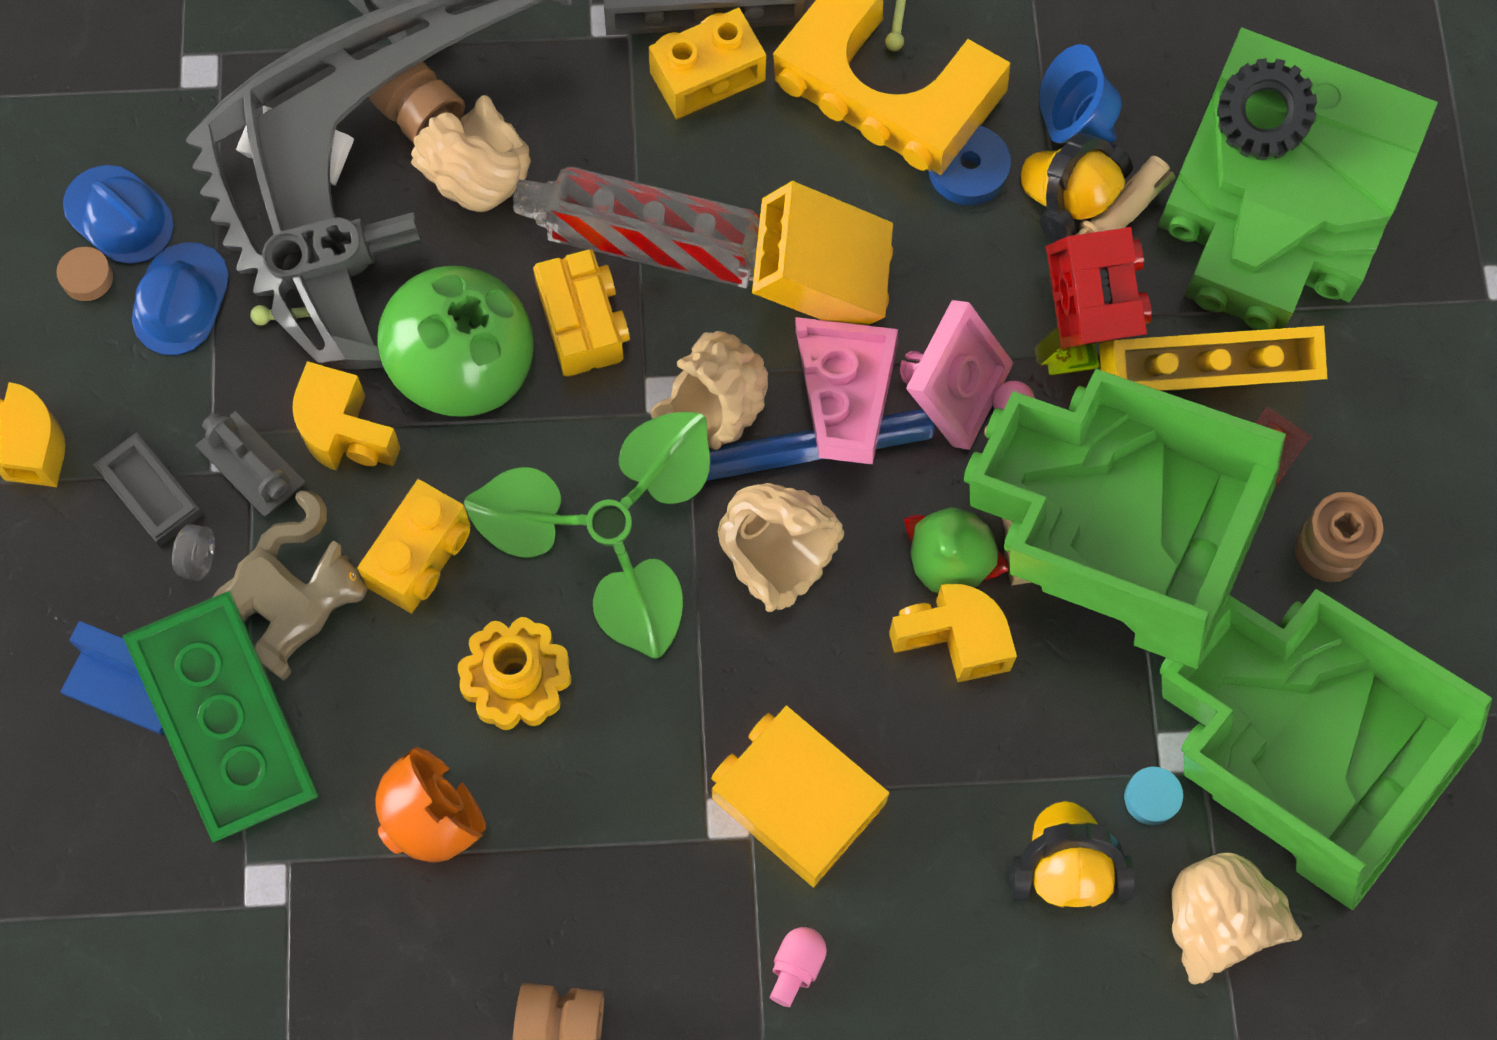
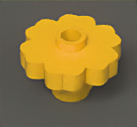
M520 617L509 628L500 621H492L483 628V631H478L470 637L469 647L472 655L461 659L457 668L461 678L460 691L464 699L476 703V710L480 720L488 724H495L500 729L510 730L518 724L520 719L530 726H538L545 721L547 716L555 714L560 709L561 703L558 691L566 689L571 684L569 657L566 648L553 644L552 634L548 626L534 623L526 617ZM513 669H521V671L516 674L507 675L508 672Z

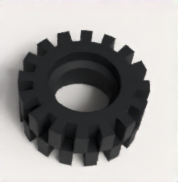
M1267 58L1257 59L1256 64L1250 66L1249 63L1240 67L1235 75L1232 74L1228 79L1217 106V116H1219L1218 127L1220 133L1224 132L1227 137L1226 143L1231 148L1235 146L1241 150L1239 154L1247 158L1249 154L1257 156V160H1266L1271 156H1275L1276 159L1298 147L1310 131L1316 117L1315 106L1317 105L1316 94H1312L1311 88L1313 84L1310 79H1304L1300 75L1302 70L1296 65L1292 68L1284 65L1285 60L1277 58L1274 63L1267 62ZM1261 90H1271L1282 96L1287 105V116L1282 124L1273 129H1260L1249 121L1246 115V102L1254 93Z

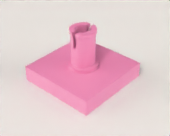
M952 300L925 353L922 354L918 351L906 353L905 358L907 360L916 361L917 363L902 360L900 374L903 382L908 384L906 387L907 391L953 447L970 450L993 405L995 391L1006 380L1014 362L969 302Z

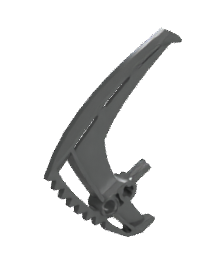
M402 0L335 27L299 45L265 66L221 100L189 134L186 142L191 147L202 151L193 164V169L197 173L211 176L201 189L200 194L205 199L219 202L211 216V221L216 225L230 227L223 240V245L229 250L242 252L236 270L241 274H257L253 293L260 297L274 296L271 309L273 318L322 366L355 370L383 367L378 346L375 345L362 314L351 277L362 273L368 265L374 264L375 255L422 242L421 229L414 212L367 225L362 218L351 221L341 217L336 218L330 184L331 152L336 125L367 97L408 69L450 45L546 0H498L457 15L449 13L490 0ZM550 0L562 5L572 4V0ZM424 22L429 24L427 28L394 42L361 60H356L350 56ZM329 66L335 68V72L263 114V104ZM247 126L258 182L274 233L266 241L262 255L259 253L231 194L218 149L219 141ZM348 240L350 244H344L346 252L337 255L334 251L341 250L339 243ZM294 252H302L301 261L295 268L283 270V263L288 255ZM291 289L298 290L313 322L324 339V349L319 350L289 306L286 294Z

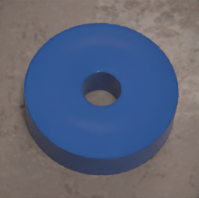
M978 126L944 173L939 175L931 169V172L928 171L934 188L946 199L961 205H978L992 200L1003 190L1010 171L1011 157L1007 145L998 134L986 127ZM971 160L978 167L967 169L962 166L961 162Z

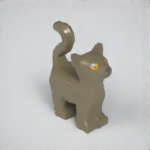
M305 490L299 491L295 496L298 504L306 512L304 520L301 522L277 523L261 535L255 550L238 563L234 578L221 586L213 596L231 591L244 622L254 613H258L271 622L255 648L262 664L283 681L292 672L287 662L288 658L302 644L320 632L333 609L347 603L360 602L367 591L358 570L350 563L351 558L341 555V545L336 541L330 543L320 559L310 582L307 584L296 578L279 561L277 553L282 544L304 543L321 532L327 521V507L322 498L312 491Z

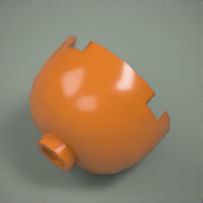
M419 747L413 748L405 756L401 757L382 776L375 799L376 814L381 824L378 828V834L383 843L395 854L404 852L413 859L436 863L449 860L473 845L483 836L481 833L486 830V822L480 807L463 782L455 790L442 776L450 768L431 752Z

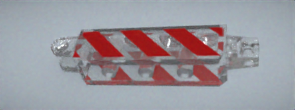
M571 166L561 169L557 181H548V184L519 179L513 196L514 212L535 219L537 225L547 228L549 241L747 288L749 280H754L760 216L753 210Z

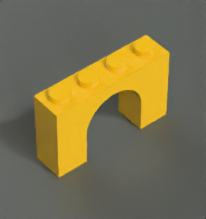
M816 0L774 51L775 81L789 95L794 97L802 96L819 106L820 110L830 119L835 121L843 120L857 128L871 143L878 146L886 145L903 155L904 159L914 168L930 172L932 169L939 175H942L978 126L982 125L1007 92L1011 63L967 39L942 73L925 88L908 94L878 92L863 84L854 75L849 64L882 22L883 0Z

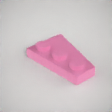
M795 317L796 335L819 458L873 465L898 346V329Z

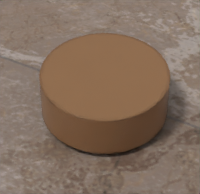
M78 247L70 250L60 259L57 266V279L60 285L71 298L78 301H92L100 298L109 290L113 282L111 265L102 252L92 247Z

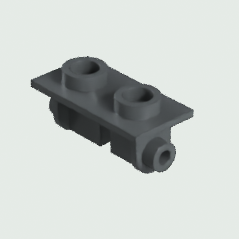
M236 411L230 416H221L218 412H215L204 420L202 427L206 430L205 437L195 445L196 448L265 518L271 515L306 484V481Z

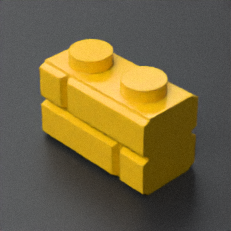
M591 250L570 254L564 259L555 258L537 263L533 267L536 287L563 376L577 375L588 372L594 367L598 369L620 363L624 360L622 343L630 341V336L623 311L612 312L608 297L616 295L609 266L598 267L594 251Z

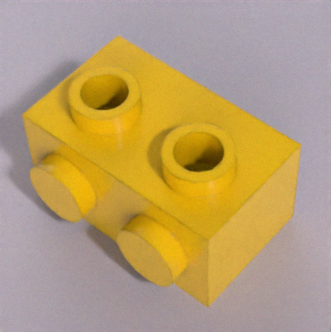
M740 8L725 14H712L705 18L701 24L681 33H668L662 36L655 44L649 46L650 73L676 120L766 81V53Z
M417 479L357 567L366 587L412 614L420 601L426 600L434 591L440 579L441 570L451 555H456L462 549L469 536L471 526L464 505Z

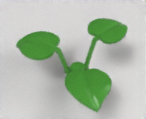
M676 412L653 418L638 426L625 439L619 455L621 471L628 478L639 482L638 485L620 502L608 499L596 503L590 509L588 515H557L556 513L561 505V494L558 486L546 473L530 467L514 468L503 472L465 498L464 506L476 529L495 547L516 557H536L548 552L555 542L556 531L554 524L587 526L590 535L596 542L605 546H613L623 572L608 574L598 584L593 598L595 619L600 628L616 642L638 650L651 658H659L666 652L677 634L683 608L682 589L676 574L661 560L648 559L639 563L635 568L632 567L623 544L632 528L631 515L628 509L646 489H648L655 500L664 504H677L688 501L696 496L704 486L710 468L707 421L705 416L700 413Z

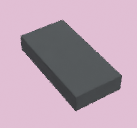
M137 432L93 464L159 547L203 516L199 507Z

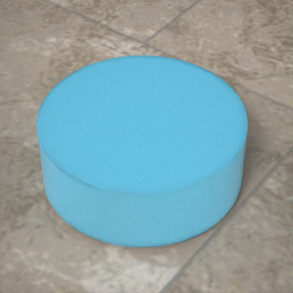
M1147 767L1138 771L1128 782L1124 793L1125 805L1129 813L1137 821L1146 825H1161L1171 820L1181 808L1183 789L1177 777L1170 771L1161 767Z

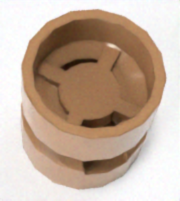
M424 61L403 72L369 96V100L388 119L397 121L401 132L413 143L414 137L419 135L423 128L429 127V120L431 118L448 112L461 120L465 110L464 100L442 80H437L435 72Z
M1337 492L1324 498L1298 531L1295 539V556L1301 568L1313 578L1324 582H1340L1351 577L1380 544L1384 531L1382 517L1374 504L1364 496L1352 492Z
M522 983L515 1013L513 1040H601L604 991L571 988L566 996H559L555 986Z

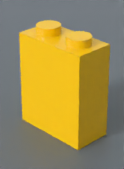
M795 181L789 182L762 198L752 294L824 321L868 326L885 318L889 303V294L887 292L889 267L893 256V247L891 245L893 223Z
M786 705L776 717L769 712L756 724L748 736L753 743L739 758L732 753L716 769L711 777L716 783L712 788V800L814 888L886 805L889 792Z

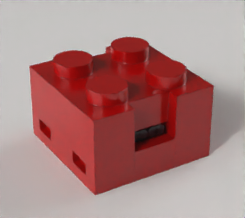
M1131 227L1067 236L1046 246L1061 349L1147 334L1146 324L1151 322L1152 317L1151 304L1146 292H1138L1135 271L1143 269V250L1139 239H1133Z

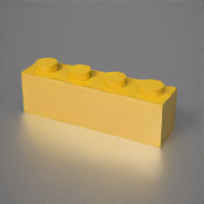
M1324 326L1121 339L1099 343L1101 371L1159 391L1327 379Z

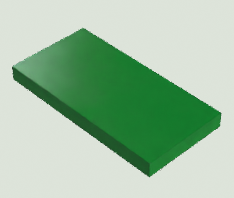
M231 591L222 593L122 635L212 843L319 796Z

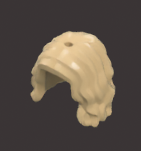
M486 95L478 98L475 107L468 114L464 115L461 120L448 112L431 118L429 120V127L423 128L420 134L414 137L415 147L411 153L413 157L411 164L420 170L429 181L435 183L438 191L444 197L458 202L463 208L476 212L489 211L511 197L525 181L531 163L529 146L519 137L512 124L504 121L503 116L493 105L491 98Z
M721 331L703 333L692 347L691 355L677 361V367L683 369V371L672 383L671 397L660 401L652 407L651 418L676 412L700 413L705 416L707 421L709 448L718 450L723 444L739 440L744 428L752 425L757 414L765 406L764 397L768 388V372L764 367L763 358L748 345L741 343L740 339L735 335Z
M771 483L756 484L736 492L728 503L727 512L720 520L717 531L720 545L733 562L738 580L748 586L751 595L765 603L767 612L790 607L795 603L798 595L805 594L809 587L821 578L823 574L822 568L832 560V554L838 550V543L844 537L841 522L833 511L822 504L820 497L810 495L804 490L786 488Z
M1219 853L1186 867L1176 878L1171 891L1174 916L1172 932L1176 943L1183 949L1182 963L1189 975L1188 981L1191 984L1204 983L1212 978L1213 973H1221L1224 969L1245 960L1248 956L1264 948L1280 943L1292 942L1293 940L1297 941L1302 937V932L1290 911L1287 896L1268 881L1254 863L1236 853Z

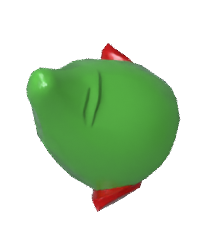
M950 507L931 513L928 516L911 515L904 518L906 531L912 543L910 554L915 574L932 592L939 593L941 585L963 584L975 588L982 581L1009 571L1008 561L997 550L991 528L973 512Z

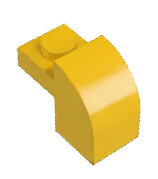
M307 361L294 394L293 416L306 447L312 456L324 466L335 471L338 469L344 452L349 459L365 466L374 467L378 462L394 466L401 449L394 428L357 418L365 398L358 376Z
M9 382L5 400L0 398V476L5 481L57 487L65 455V438L61 426L39 396L22 385Z
M963 584L941 585L936 600L937 608L932 609L929 603L915 604L900 610V616L893 617L889 634L894 653L947 642L957 682L1011 671L1017 657L1009 625L1003 611L987 594L971 586Z

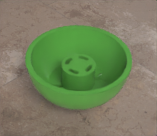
M441 266L424 271L408 280L395 292L386 305L380 319L377 335L382 365L398 390L417 405L432 412L448 416H475L502 406L523 385L533 359L534 339L532 325L520 299L505 283L495 276L466 266Z

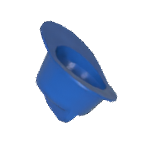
M1082 44L1068 47L1048 67L1040 86V110L1048 128L1049 136L1054 143L1062 144L1067 142L1072 136L1084 132L1113 143L1117 139L1114 124L1122 108V97L1113 84L1105 77L1098 57L1091 47Z
M103 165L90 168L78 175L66 189L63 208L67 220L77 232L100 252L116 262L135 264L149 261L161 253L171 241L174 228L171 210L152 188L134 173L123 167Z
M183 242L170 246L155 256L136 289L132 314V324L136 336L148 349L161 355L178 356L193 351L207 339L214 326L217 313L227 290L229 278L225 260L215 249L202 243Z

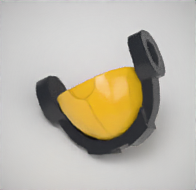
M1080 132L1069 138L1065 146L1058 151H1041L1029 156L1022 166L1021 185L1028 196L1047 207V210L1040 217V225L1044 233L1053 242H1056L1067 236L1077 234L1073 219L1083 220L1092 218L1107 210V207L1115 201L1119 193L1123 192L1125 179L1133 171V165L1129 155L1118 145Z
M1067 801L1054 803L1043 810L1037 817L1034 824L1032 842L1027 846L1022 856H1012L1009 874L1012 901H1027L1031 884L1033 883L1037 894L1045 901L1063 908L1064 906L1084 907L1090 905L1094 907L1106 902L1113 891L1115 900H1131L1134 892V867L1131 855L1124 856L1120 842L1110 834L1109 828L1098 825L1093 816L1083 807Z

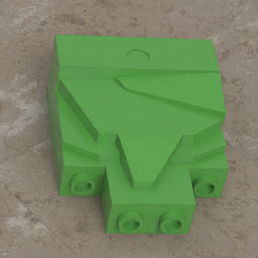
M1241 27L1158 224V227L1169 231L1173 237L1181 241H1195L1205 245L1184 296L1195 300L1205 310L1225 312L1240 318L1255 330L1285 328L1293 315L1304 285L1314 288L1323 297L1350 302L1364 281L1386 224L1394 213L1438 102ZM1267 58V62L1274 63L1277 58L1285 60L1284 65L1292 68L1296 65L1302 70L1300 75L1304 79H1310L1313 84L1311 88L1312 94H1316L1317 97L1315 121L1300 145L1293 151L1286 152L1284 156L1276 159L1275 156H1271L1266 160H1257V156L1249 154L1247 158L1239 154L1241 150L1233 146L1231 148L1226 143L1227 137L1224 132L1220 133L1217 106L1228 79L1232 74L1235 75L1240 67L1249 63V66L1256 64L1257 59ZM1261 90L1254 93L1247 100L1246 115L1254 126L1260 129H1273L1282 124L1286 119L1287 105L1278 93L1271 90Z
M1095 369L1087 388L1083 386L1077 387L1069 410L1013 391L1004 410L1000 408L994 410L986 431V438L989 439L983 453H973L965 471L964 482L970 486L971 507L1013 522L1004 543V550L1010 552L1011 575L1042 586V591L1123 621L1135 633L1134 646L1198 669L1274 492L1286 434Z
M1315 589L1304 604L1300 601L1295 602L1285 614L1280 627L1229 595L1198 669L1165 658L1160 668L1163 698L1202 723L1192 729L1182 745L1184 776L1211 793L1213 799L1290 851L1297 860L1296 872L1352 911L1479 746L1492 702V697L1318 589Z

